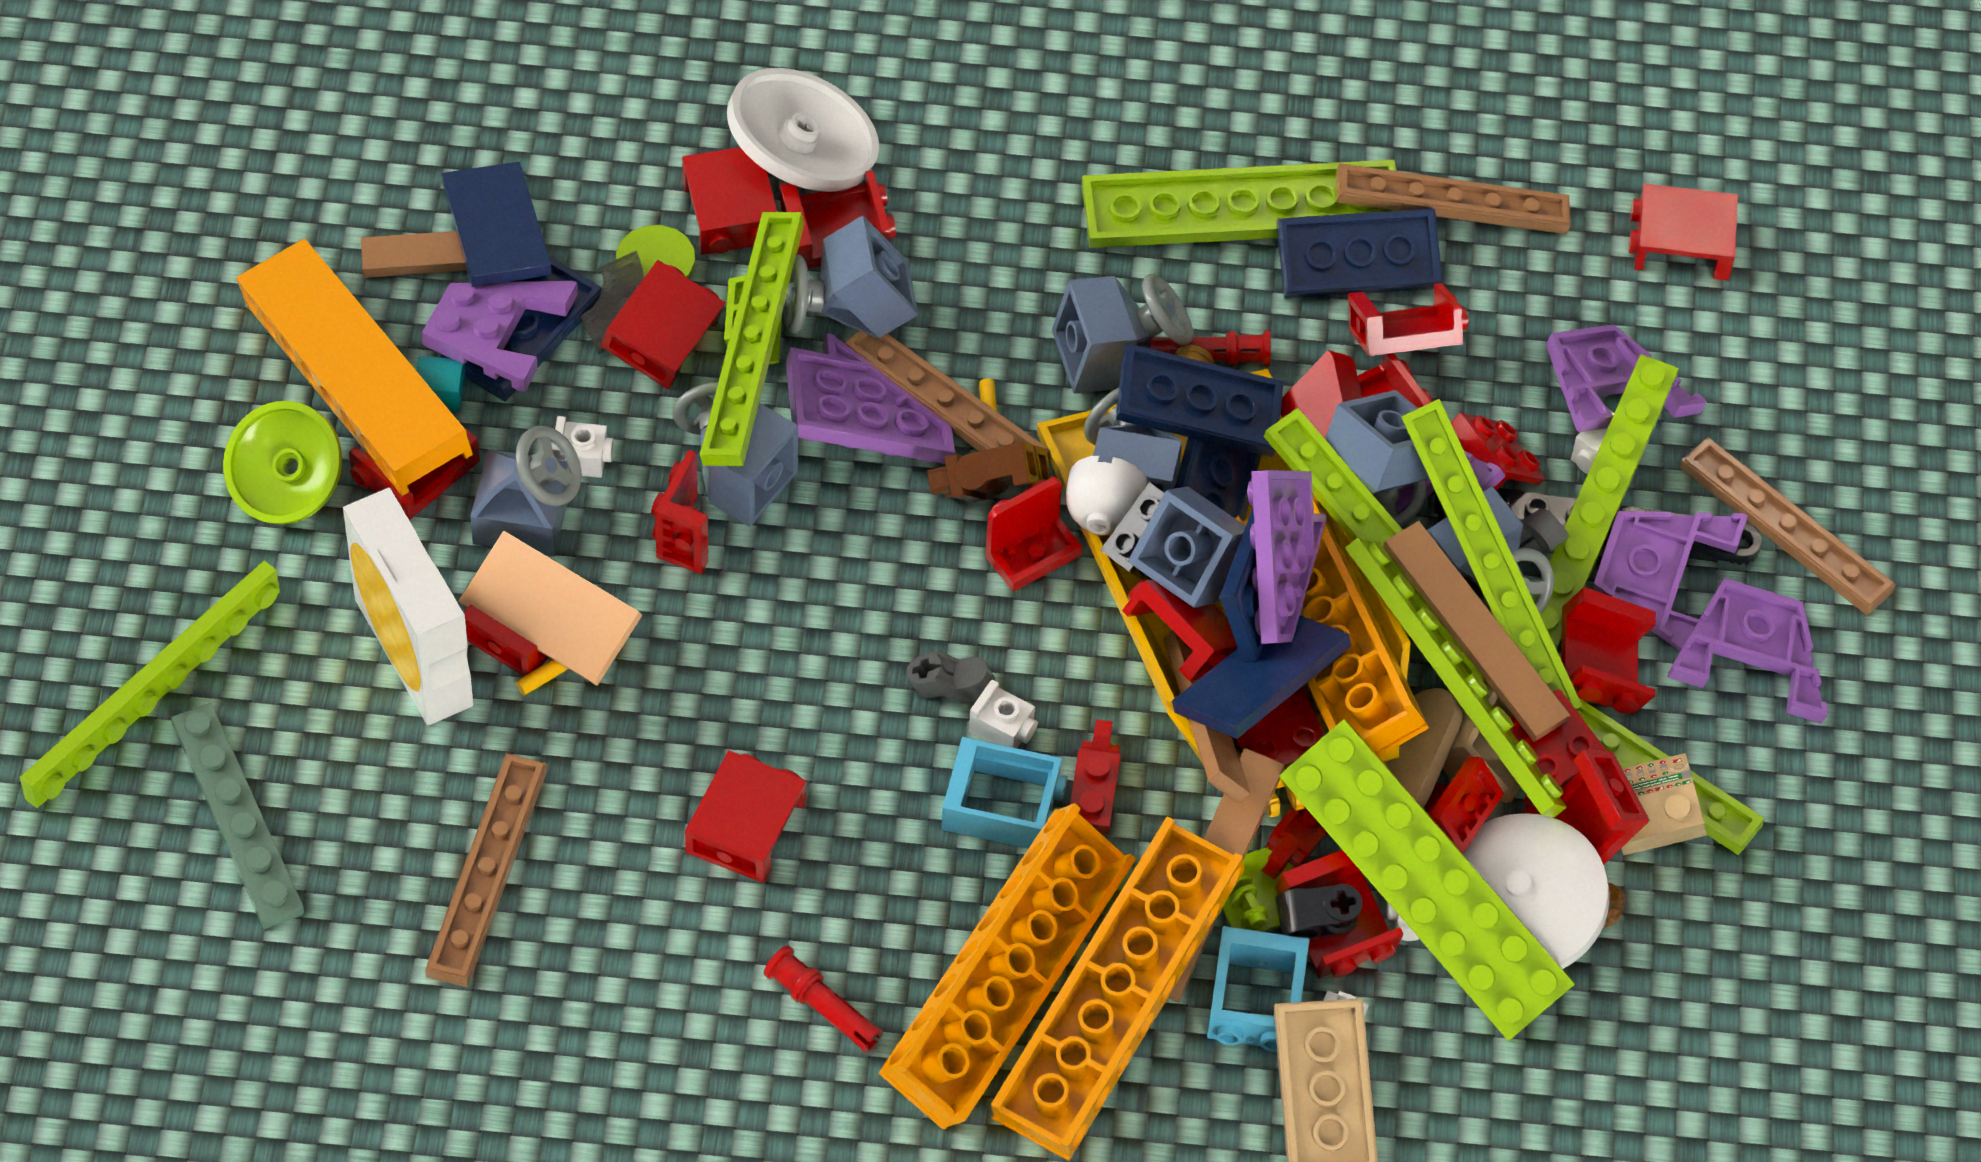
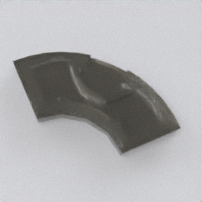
M633 251L600 267L603 278L601 296L593 308L580 316L582 324L598 354L607 351L600 346L608 326L644 279L643 268L637 251Z

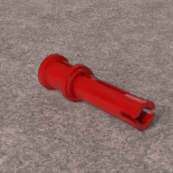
M1229 331V333H1225V337H1193L1192 342L1189 344L1207 350L1214 361H1225V364L1230 367L1236 366L1237 363L1262 362L1263 366H1270L1271 362L1270 331H1263L1262 335H1238L1236 331ZM1153 337L1149 343V349L1174 355L1182 347V345L1175 343L1169 337Z
M790 945L782 947L772 956L763 972L767 979L777 980L791 992V999L796 1003L804 1004L806 1002L859 1046L864 1053L869 1052L875 1047L879 1041L874 1038L880 1039L883 1035V1030L877 1028L823 983L824 977L821 971L817 968L810 969L794 955L795 951Z

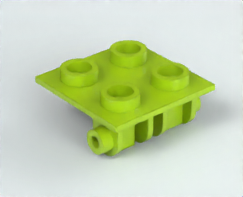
M1268 848L1246 854L1243 861L1245 871L1223 905L1222 909L1233 928L1266 932L1280 927L1275 901L1278 893L1275 886L1281 874L1276 880H1273L1261 871L1272 852ZM1288 863L1283 872L1295 867Z

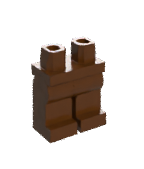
M1026 442L1013 443L969 453L964 456L958 454L945 456L946 466L927 470L932 495L944 494L945 498H957L974 503L986 500L985 494L999 495L1005 492L1009 486L1014 485L1028 489L1029 486L1037 481H1046L1051 478L1046 448Z

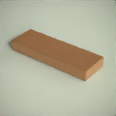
M456 231L361 237L363 278L467 271Z

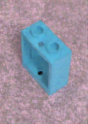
M962 737L942 808L941 830L1029 849L1053 813L1054 801H1063L1068 776L1060 775L1062 758ZM977 771L1045 786L1036 822L966 808L974 772Z
M1223 926L1207 1038L1215 1039L1225 1045H1238L1242 1043L1261 1046L1267 1051L1277 1052L1274 1017L1222 1010L1228 964L1293 973L1289 1003L1301 1002L1309 939Z

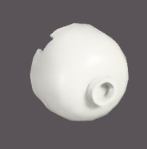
M1090 456L1077 461L1071 468L1067 481L1065 502L1072 519L1082 528L1096 535H1111L1149 481L1140 469L1123 459L1113 457L1112 463L1098 462L1099 456Z

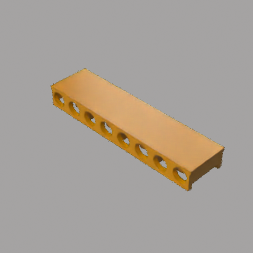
M305 238L235 277L246 306L402 496L409 492L407 485L460 454L465 458L473 455L465 428Z
M1313 495L1314 514H1326L1321 503ZM1326 515V523L1300 615L1349 634L1351 647L1309 680L1307 684L1329 731L1343 719H1346L1377 756L1380 757L1427 730L1429 726ZM1239 516L1235 518L1246 526L1248 519L1242 521Z
M1075 803L1053 811L878 1073L942 1130L948 1126L966 1121L1136 861V858L1131 853L1124 855L1078 813L1081 808Z
M1167 816L991 1103L992 1119L1061 1158L1070 1161L1245 871L1242 855L1236 852L1233 855L1176 825L1175 820Z

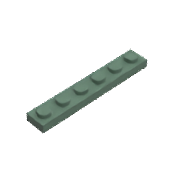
M212 703L171 717L175 733L263 930L304 915L303 904Z

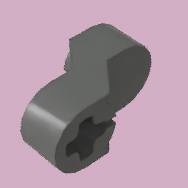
M1539 509L1526 518L1519 519L1523 524L1519 549L1530 548L1542 554L1550 553L1569 537L1562 523L1546 509Z
M940 651L916 657L908 665L906 671L908 680L919 696L924 698L945 696L963 704L976 702L991 680L996 681L987 663L982 658L968 657L957 659Z

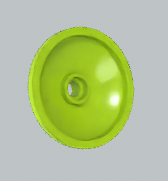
M294 401L267 403L247 414L233 430L227 442L223 459L225 483L234 502L249 516L265 523L277 525L302 521L320 510L330 499L337 487L342 469L341 445L333 426L317 410ZM293 461H297V471L293 474H290V464Z

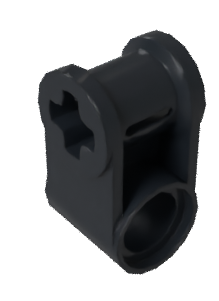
M1348 884L1311 889L1296 888L1281 892L1275 897L1282 935L1308 938L1309 940L1349 933L1354 929L1362 909L1360 893ZM1334 905H1340L1341 910L1347 912V914H1341L1340 909L1334 907Z

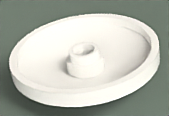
M786 68L757 70L745 76L738 83L728 102V125L739 146L760 167L793 185L825 192L850 189L865 179V171H870L877 160L879 140L870 118L845 92L814 75Z
M1540 814L1505 815L1489 820L1482 825L1470 846L1463 853L1464 856L1562 968L1569 966L1592 946L1599 936L1608 914V879L1596 849L1584 835L1572 826L1558 819Z

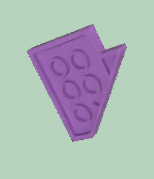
M826 334L822 345L823 353L790 347L786 357L791 421L798 425L799 438L808 441L843 445L847 448L882 452L890 456L898 455L920 459L928 463L946 464L945 456L955 454L953 432L949 424L833 334Z
M1251 471L1252 481L1248 484L1247 494L1249 503L1253 506L1254 524L1250 528V541L1252 547L1256 549L1257 566L1253 569L1252 581L1259 597V609L1255 614V628L1257 633L1261 635V644L1292 642L1326 523V514H1314L1311 471Z

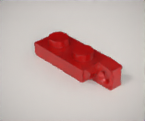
M1096 719L1093 742L1082 740L1081 749L1079 748L1070 805L1073 803L1081 808L1078 813L1100 833L1109 834L1121 754H1119V745L1110 744L1113 721Z
M1291 807L1273 829L1268 839L1269 841L1265 847L1272 852L1261 871L1273 880L1277 879L1288 863L1294 867L1300 866L1301 863L1304 864L1328 834L1306 807L1298 811Z

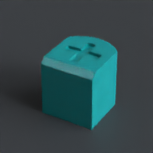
M419 356L416 367L418 374L450 412L460 411L466 379L465 364L451 358Z

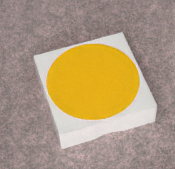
M389 487L344 506L343 513L355 601L425 723L429 726L474 706L471 675L467 659L468 644L465 614L426 552L392 490Z

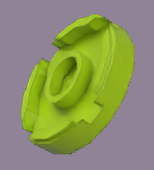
M664 225L643 226L631 231L621 240L616 251L617 274L625 286L629 289L631 287L636 289L655 262L660 260L666 265L678 268L689 279L695 271L694 247L688 237L677 229Z

